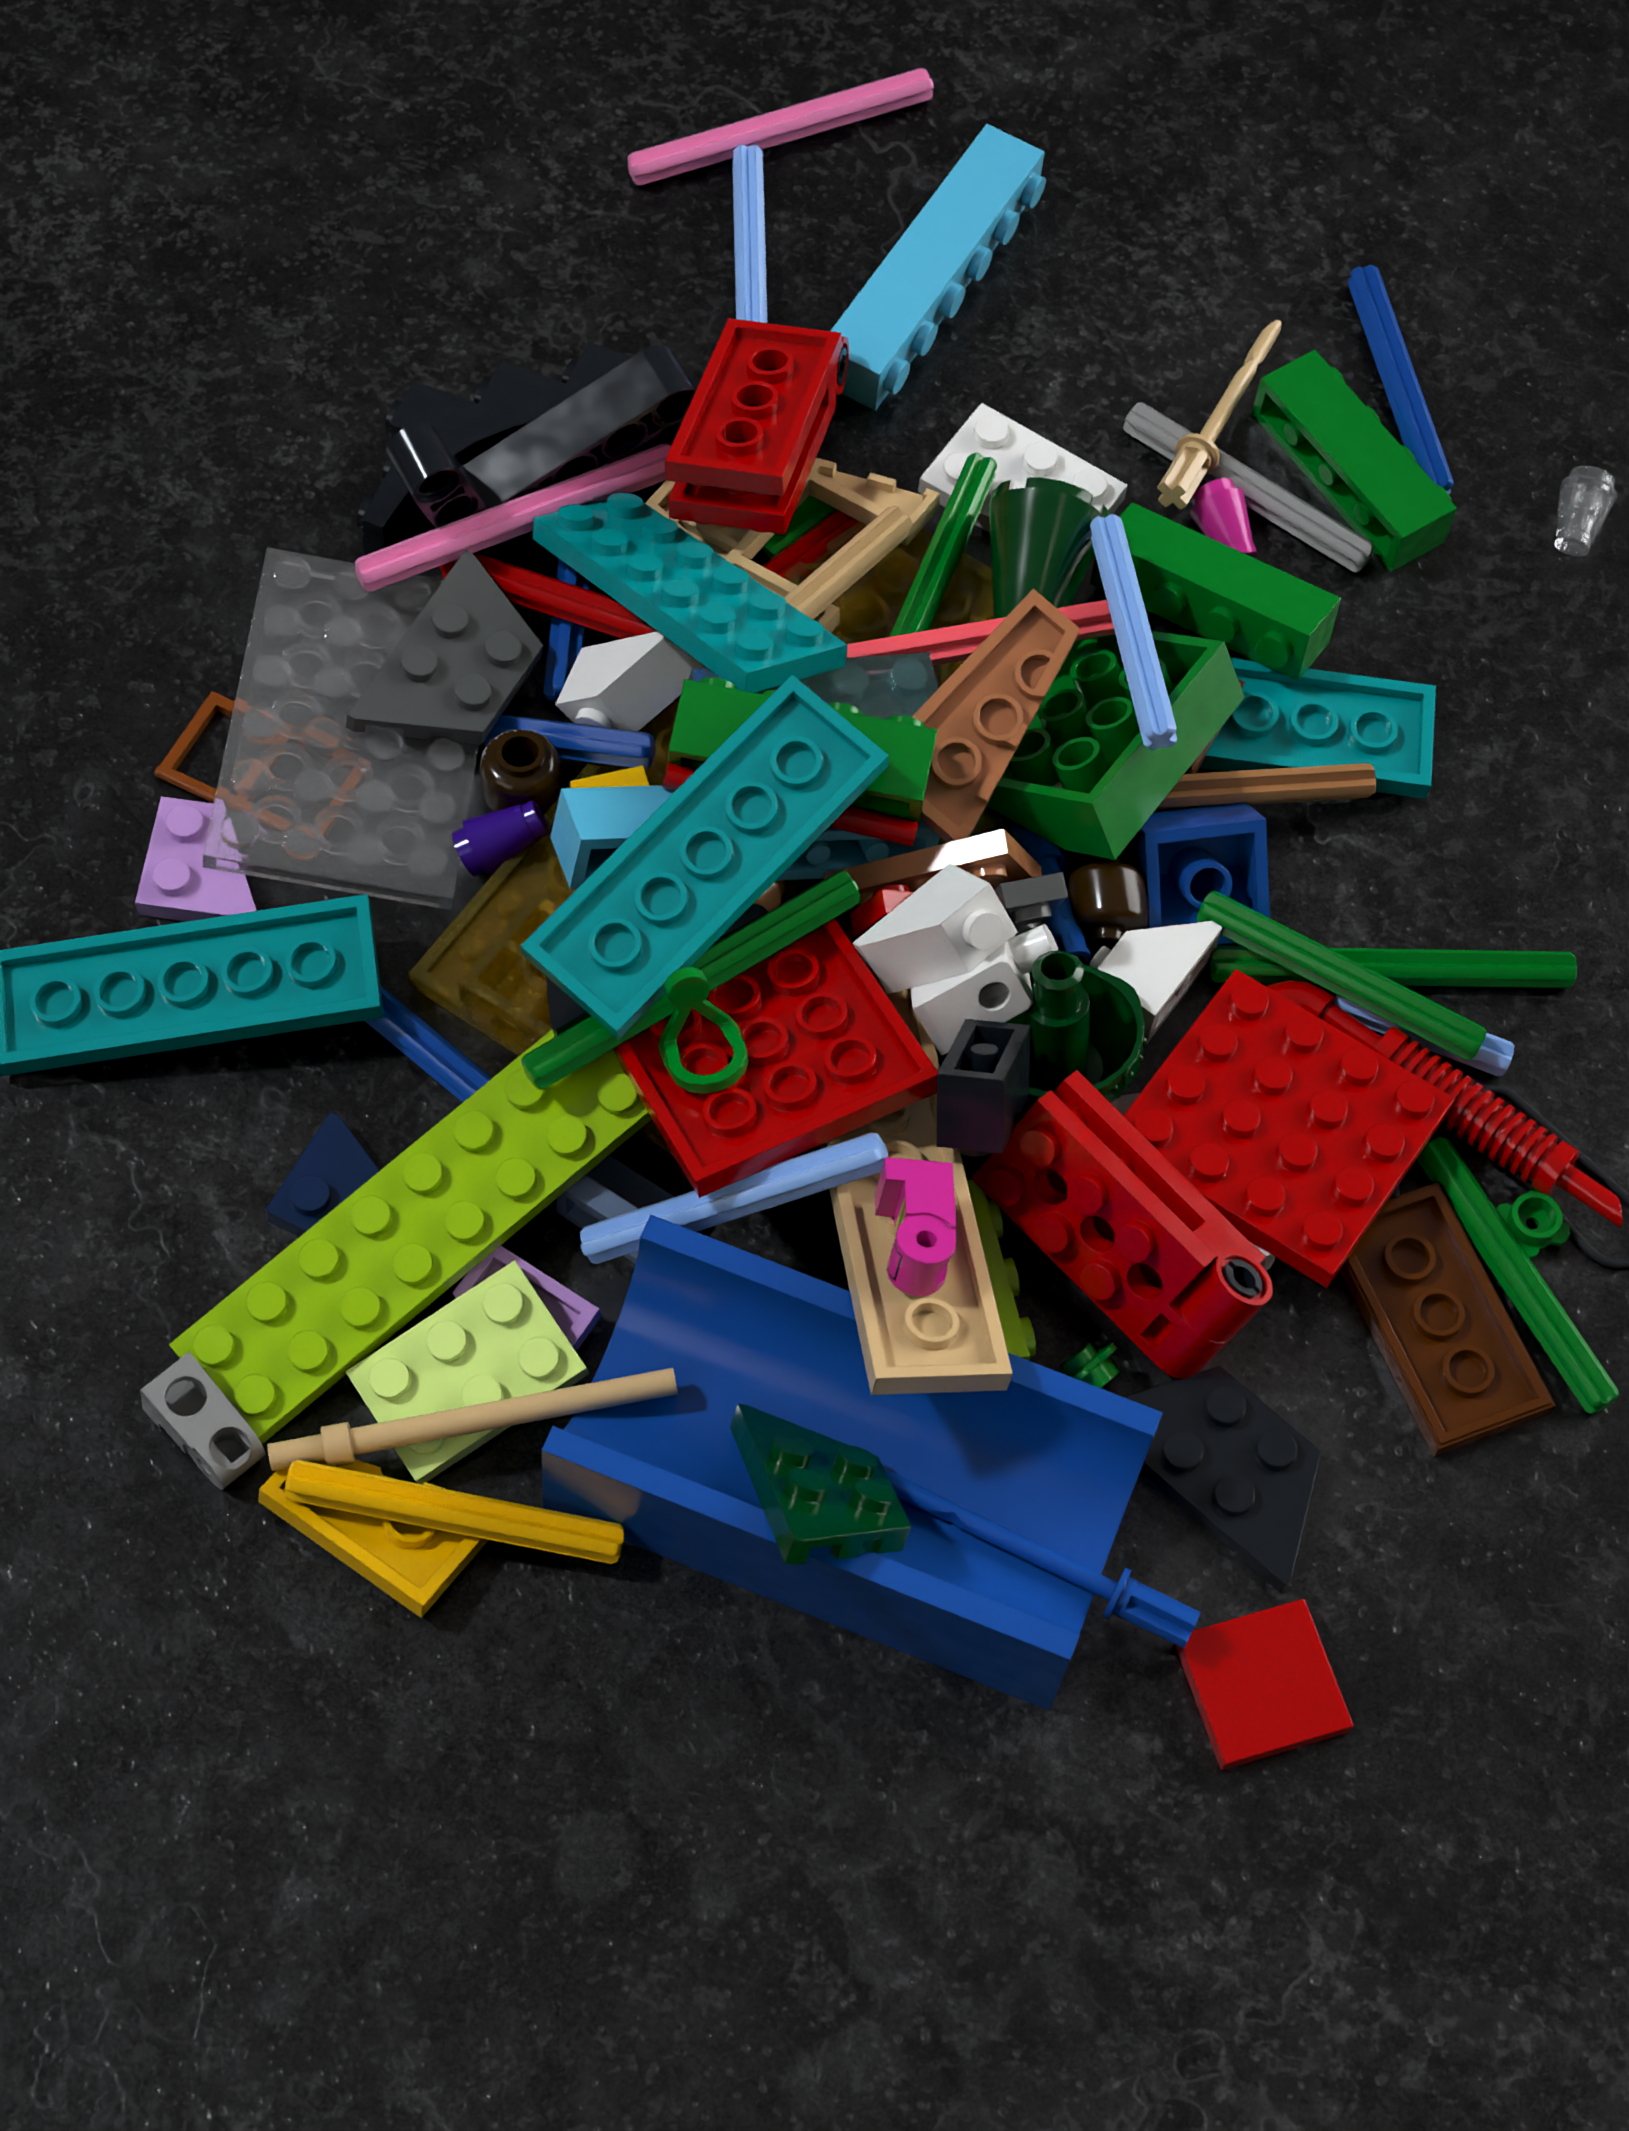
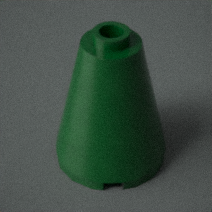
M1028 477L1025 488L1009 490L1011 481L1009 480L1002 482L992 491L989 504L993 619L1007 617L1033 588L1056 608L1070 606L1095 554L1091 540L1090 523L1097 516L1103 518L1108 516V510L1104 504L1100 511L1091 505L1093 494L1064 481L1041 477Z

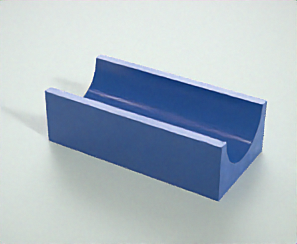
M650 1215L640 1236L637 1260L621 1313L591 1383L673 1368L678 1394L574 1414L563 1430L552 1426L541 1450L543 1508L619 1523L624 1527L623 1541L1050 1711L1079 1639L1080 1631L1094 1593L902 1499H899L911 1524L903 1551L882 1554L864 1552L858 1557L836 1559L830 1553L832 1546L811 1548L805 1564H786L730 1429L737 1404L751 1406L842 1443L863 1448L879 1457L884 1470L897 1474L952 1501L959 1507L966 1508L1099 1574H1102L1163 1412L1011 1353H1008L1013 1374L1007 1390L871 1395L850 1291Z

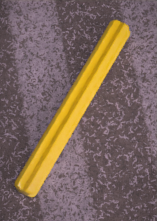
M296 1460L291 1463L285 1482V1497L291 1501L609 1564L617 1563L624 1540V1527L619 1523L302 1460Z

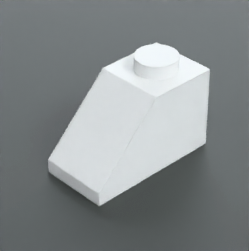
M658 631L583 647L555 705L574 724L638 732L681 695L684 679L696 681L699 671L704 666Z
M949 863L856 939L853 945L886 994H891L969 973L1018 933L990 883Z
M1206 921L1126 931L1112 950L1102 946L1088 966L1116 976L1133 986L1140 999L1145 1022L1144 1037L1147 1039V1042L1144 1043L1145 1045L1208 965L1211 953L1217 946L1223 928L1217 923Z

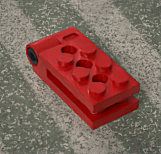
M728 318L665 459L666 480L676 481L668 497L669 518L705 525L713 524L749 529L761 533H786L836 409V395L840 396L845 386L849 366V341L847 337H843L840 332Z
M1078 1070L1064 1079L1054 1092L1050 1090L1034 1103L1015 1126L1003 1154L992 1153L971 1178L1159 1369L1174 1378L1186 1379L1200 1372L1272 1297L1273 1287L1271 1279L1260 1264L1266 1257Z

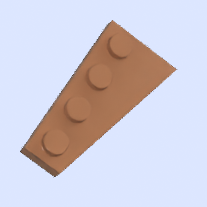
M1034 588L912 716L922 721L925 727L938 729L920 820L947 843L970 837L1079 635L1080 628Z

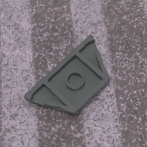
M467 550L463 552L347 714V729L353 732L365 733L366 725L404 729L403 737L429 739L432 737H444L451 742L478 745L484 742L541 659L543 644L474 554Z

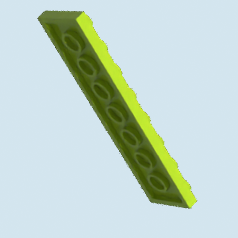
M551 1029L183 1332L169 1346L179 1358L188 1352L191 1353L248 1423L261 1444L265 1443L346 1375L345 1371L368 1357L652 1119L629 1076L622 1069L613 1049L548 1088L539 1090L527 1078L521 1060L525 1054L554 1038L553 1030Z

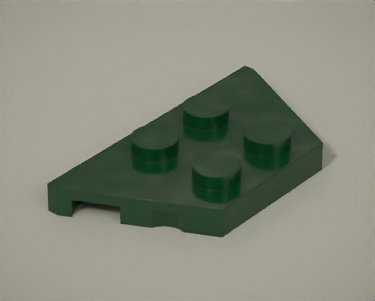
M737 1404L730 1429L786 1564H805L811 1548L832 1546L830 1553L836 1559L858 1557L864 1552L882 1554L903 1551L911 1524L878 1456L863 1448L842 1443L751 1406Z

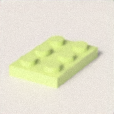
M515 1260L345 1371L378 1423L567 1388L590 1374ZM510 1426L394 1449L415 1482L423 1484Z

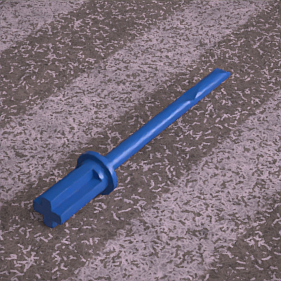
M885 1470L899 1499L942 1520L952 1522L955 1526L1108 1600L1109 1603L1102 1617L1109 1620L1110 1615L1113 1614L1183 1649L1185 1648L1201 1612L1129 1577L1132 1570L1125 1567L1119 1582L1111 1580L966 1508L959 1507L952 1501L897 1474Z

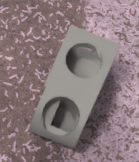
M190 1352L186 1353L140 1390L142 1409L159 1429L162 1427L184 1453L188 1452L204 1475L217 1488L223 1490L266 1455L265 1449L254 1431Z

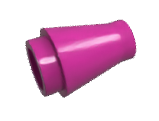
M1230 478L1216 479L1196 489L1190 499L1192 508L1189 514L1203 534L1256 559L1258 552L1253 543L1243 489L1235 487Z

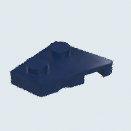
M332 1111L329 1112L265 1209L268 1222L297 1237L304 1234L380 1171L338 1114Z

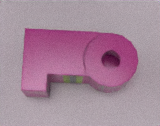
M885 1157L875 1191V1216L894 1217L895 1240L886 1269L888 1278L897 1289L906 1294L928 1296L937 1292L943 1286L946 1279L948 1262L953 1256L956 1246L953 1163Z

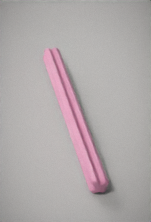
M919 68L633 152L628 156L629 174L636 185L642 186L733 159V150L740 144L747 147L755 144L763 150L922 103L933 97V81L926 69Z
M666 443L657 445L359 557L355 561L356 576L363 589L372 592L459 559L465 550L475 553L533 531L534 517L558 512L562 506H583L607 500L610 495L615 493H633L665 481V459L671 445Z

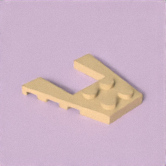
M816 457L796 509L811 495L868 525L888 507L897 506L905 515L911 518L913 523L912 528L909 530V536L901 542V544L907 546L938 511L940 493L926 488L923 495L896 488L895 479L870 473L868 478L864 479L836 471L835 462ZM666 480L645 503L664 517L671 519L669 518L668 497L676 481ZM671 519L681 529L700 542L709 545L714 552L737 568L745 570L751 578L773 593L784 598L798 586L751 561L775 533H761L749 529L713 524L705 525L692 521ZM830 604L813 620L821 623L824 629L832 633L840 624V608Z

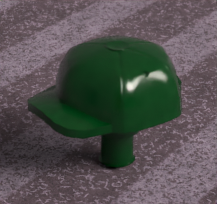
M1057 950L1040 955L1033 963L1032 972L1029 973L1033 1004L1028 1010L1004 1022L1031 1025L1029 1097L1021 1114L1025 1115L1034 1103L1050 1090L1054 1092L1062 1081L1076 1070L1112 1103L1129 1089L1130 1083L1136 1077L1140 1063L1144 1059L1143 1044L1147 1042V1039L1144 1037L1145 1022L1140 999L1133 986L1116 976L1084 965L1077 956L1070 952Z

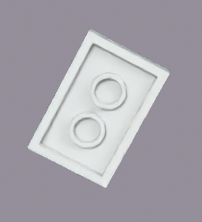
M981 403L920 477L918 492L921 494L924 493L926 488L939 492L940 505L946 508L967 457L973 453H979L984 457H992L997 463L996 476L975 525L990 533L989 504L992 491L1002 482L1011 480L1010 490L1025 488L1028 477L1064 481L1093 494L1091 505L1100 511L1104 504L1108 510V515L1113 514L1123 502L1128 485Z

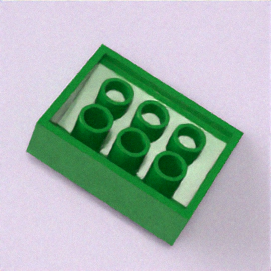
M1151 631L1177 727L1175 732L1177 740L1175 744L1170 748L1160 747L1153 751L1143 744L1116 635L1075 641L986 806L1064 850L1116 860L1245 698L1225 642Z

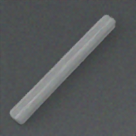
M1138 402L1129 411L1123 426L1126 433L1171 461L1176 457L1175 447L1180 438L1187 434H1194L1143 402ZM1218 449L1220 453L1219 464L1212 472L1205 474L1202 480L1208 483L1221 478L1232 479L1235 487L1243 489L1246 507L1352 572H1360L1369 562L1374 550L1372 542Z

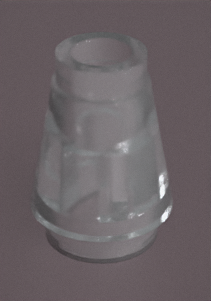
M1578 466L1573 468L1569 476L1561 481L1555 546L1562 553L1571 556L1587 555L1617 499V492L1614 489L1615 480L1605 470L1593 466Z

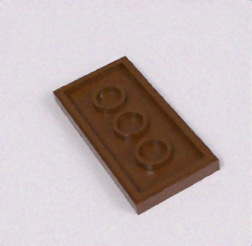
M1439 1182L1405 1193L1397 1198L1388 1199L1339 1271L1433 1457L1549 1415L1556 1405Z

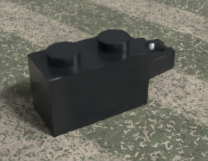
M965 1019L937 1073L936 1147L957 1149L959 1153L972 1157L987 1156L992 1153L1003 1154L1029 1097L1031 1025Z

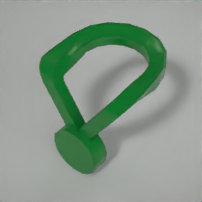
M694 967L681 968L673 972L664 983L666 996L675 1009L662 1032L658 1051L670 1077L677 1086L689 1092L702 1094L722 1091L734 1085L746 1071L749 1062L745 1042L738 1024L727 1013L706 1000L709 995L710 986L703 971ZM692 1009L717 1024L733 1049L734 1055L731 1062L723 1070L715 1074H693L685 1070L681 1064L677 1037Z

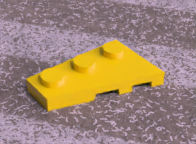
M357 1459L354 1463L333 1466L388 1477L383 1475L381 1467ZM326 1461L317 1462V1464L327 1465ZM289 1468L276 1470L259 1489V1503L420 1618L425 1615L488 1542V1539L288 1500L285 1497L284 1489ZM424 1482V1483H423V1485H428V1486H433V1487L442 1488V1487H439V1486H436V1485H433V1484H430V1483H427V1482Z

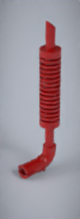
M1290 980L1266 986L1454 1097L1455 1100L1440 1125L1442 1126L1448 1122L1446 1129L1451 1133L1458 1129L1456 1136L1461 1140L1468 1136L1467 1144L1472 1147L1479 1144L1478 1151L1482 1154L1490 1151L1488 1158L1495 1162L1501 1158L1499 1165L1504 1169L1511 1165L1509 1172L1514 1176L1521 1172L1520 1180L1528 1183L1530 1180H1533L1531 1184L1533 1189L1551 1196L1560 1187L1617 1227H1622V1208L1617 1195L1574 1167L1573 1165L1579 1157L1580 1151L1564 1140L1557 1144L1559 1137L1553 1133L1547 1137L1548 1129L1541 1126L1536 1130V1121L1530 1119L1525 1122L1527 1115L1521 1111L1514 1115L1516 1108L1510 1104L1504 1108L1506 1101L1500 1097L1493 1101L1495 1096L1493 1092L1487 1090L1483 1094L1484 1086L1479 1083L1472 1086L1474 1080L1469 1076L1462 1079L1463 1072L1459 1069L1451 1072L1453 1065L1447 1061L1441 1065L1442 1058L1436 1054L1431 1057L1432 1051L1426 1047L1420 1051L1422 1044L1416 1040L1410 1043L1411 1037L1395 1026L1390 1028L1382 1037L1334 1004L1336 998L1327 991L1308 982Z

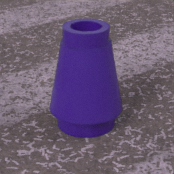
M531 800L523 805L519 804L463 820V827L452 832V838L460 859L472 876L476 877L484 872L492 876L539 841V838L549 834L550 830L540 807L534 800Z

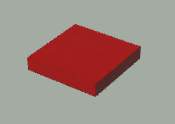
M1305 1598L1193 1630L1184 1649L1175 1645L1221 1771L1347 1734L1354 1726Z

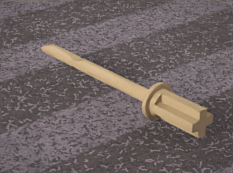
M1280 320L1270 323L1261 331L1250 349L1244 365L1236 372L1200 434L1184 435L1177 442L1175 447L1176 457L1157 487L1162 492L1158 500L1163 506L1168 507L1173 503L1180 510L1185 508L1205 474L1212 472L1219 464L1220 453L1214 442L1253 379L1257 366L1265 359L1277 339L1281 329Z

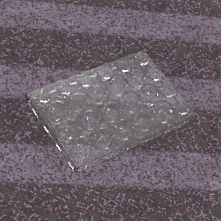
M267 547L203 852L202 867L360 895L368 894V896L451 910L460 861L453 842L452 832L462 828L463 820L467 819L479 745L451 742L444 737H432L429 739L403 737L404 729L366 725L365 733L353 732L346 728L347 714L443 582V579L414 575L369 592L363 589L356 576L355 563Z

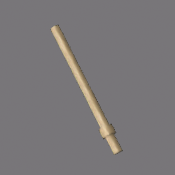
M662 1369L350 1428L349 1422L321 1427V1434L267 1444L272 1471L286 1469L290 1467L293 1461L302 1460L312 1463L326 1461L327 1466L333 1467L356 1462L355 1455L677 1395L674 1369Z

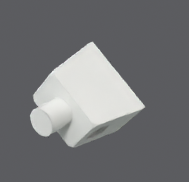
M1042 924L1020 935H1014L969 973L911 988L912 1009L941 1056L949 1052L965 1019L1004 1023L1030 1008L1033 1004V995L1029 973L1032 972L1033 963L1040 955L1058 950L1055 939L1046 924Z

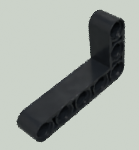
M656 345L640 351L463 466L431 424L424 422L411 424L397 432L388 442L386 453L415 503L434 527L439 528L621 459L683 419L696 390L670 349L666 346Z

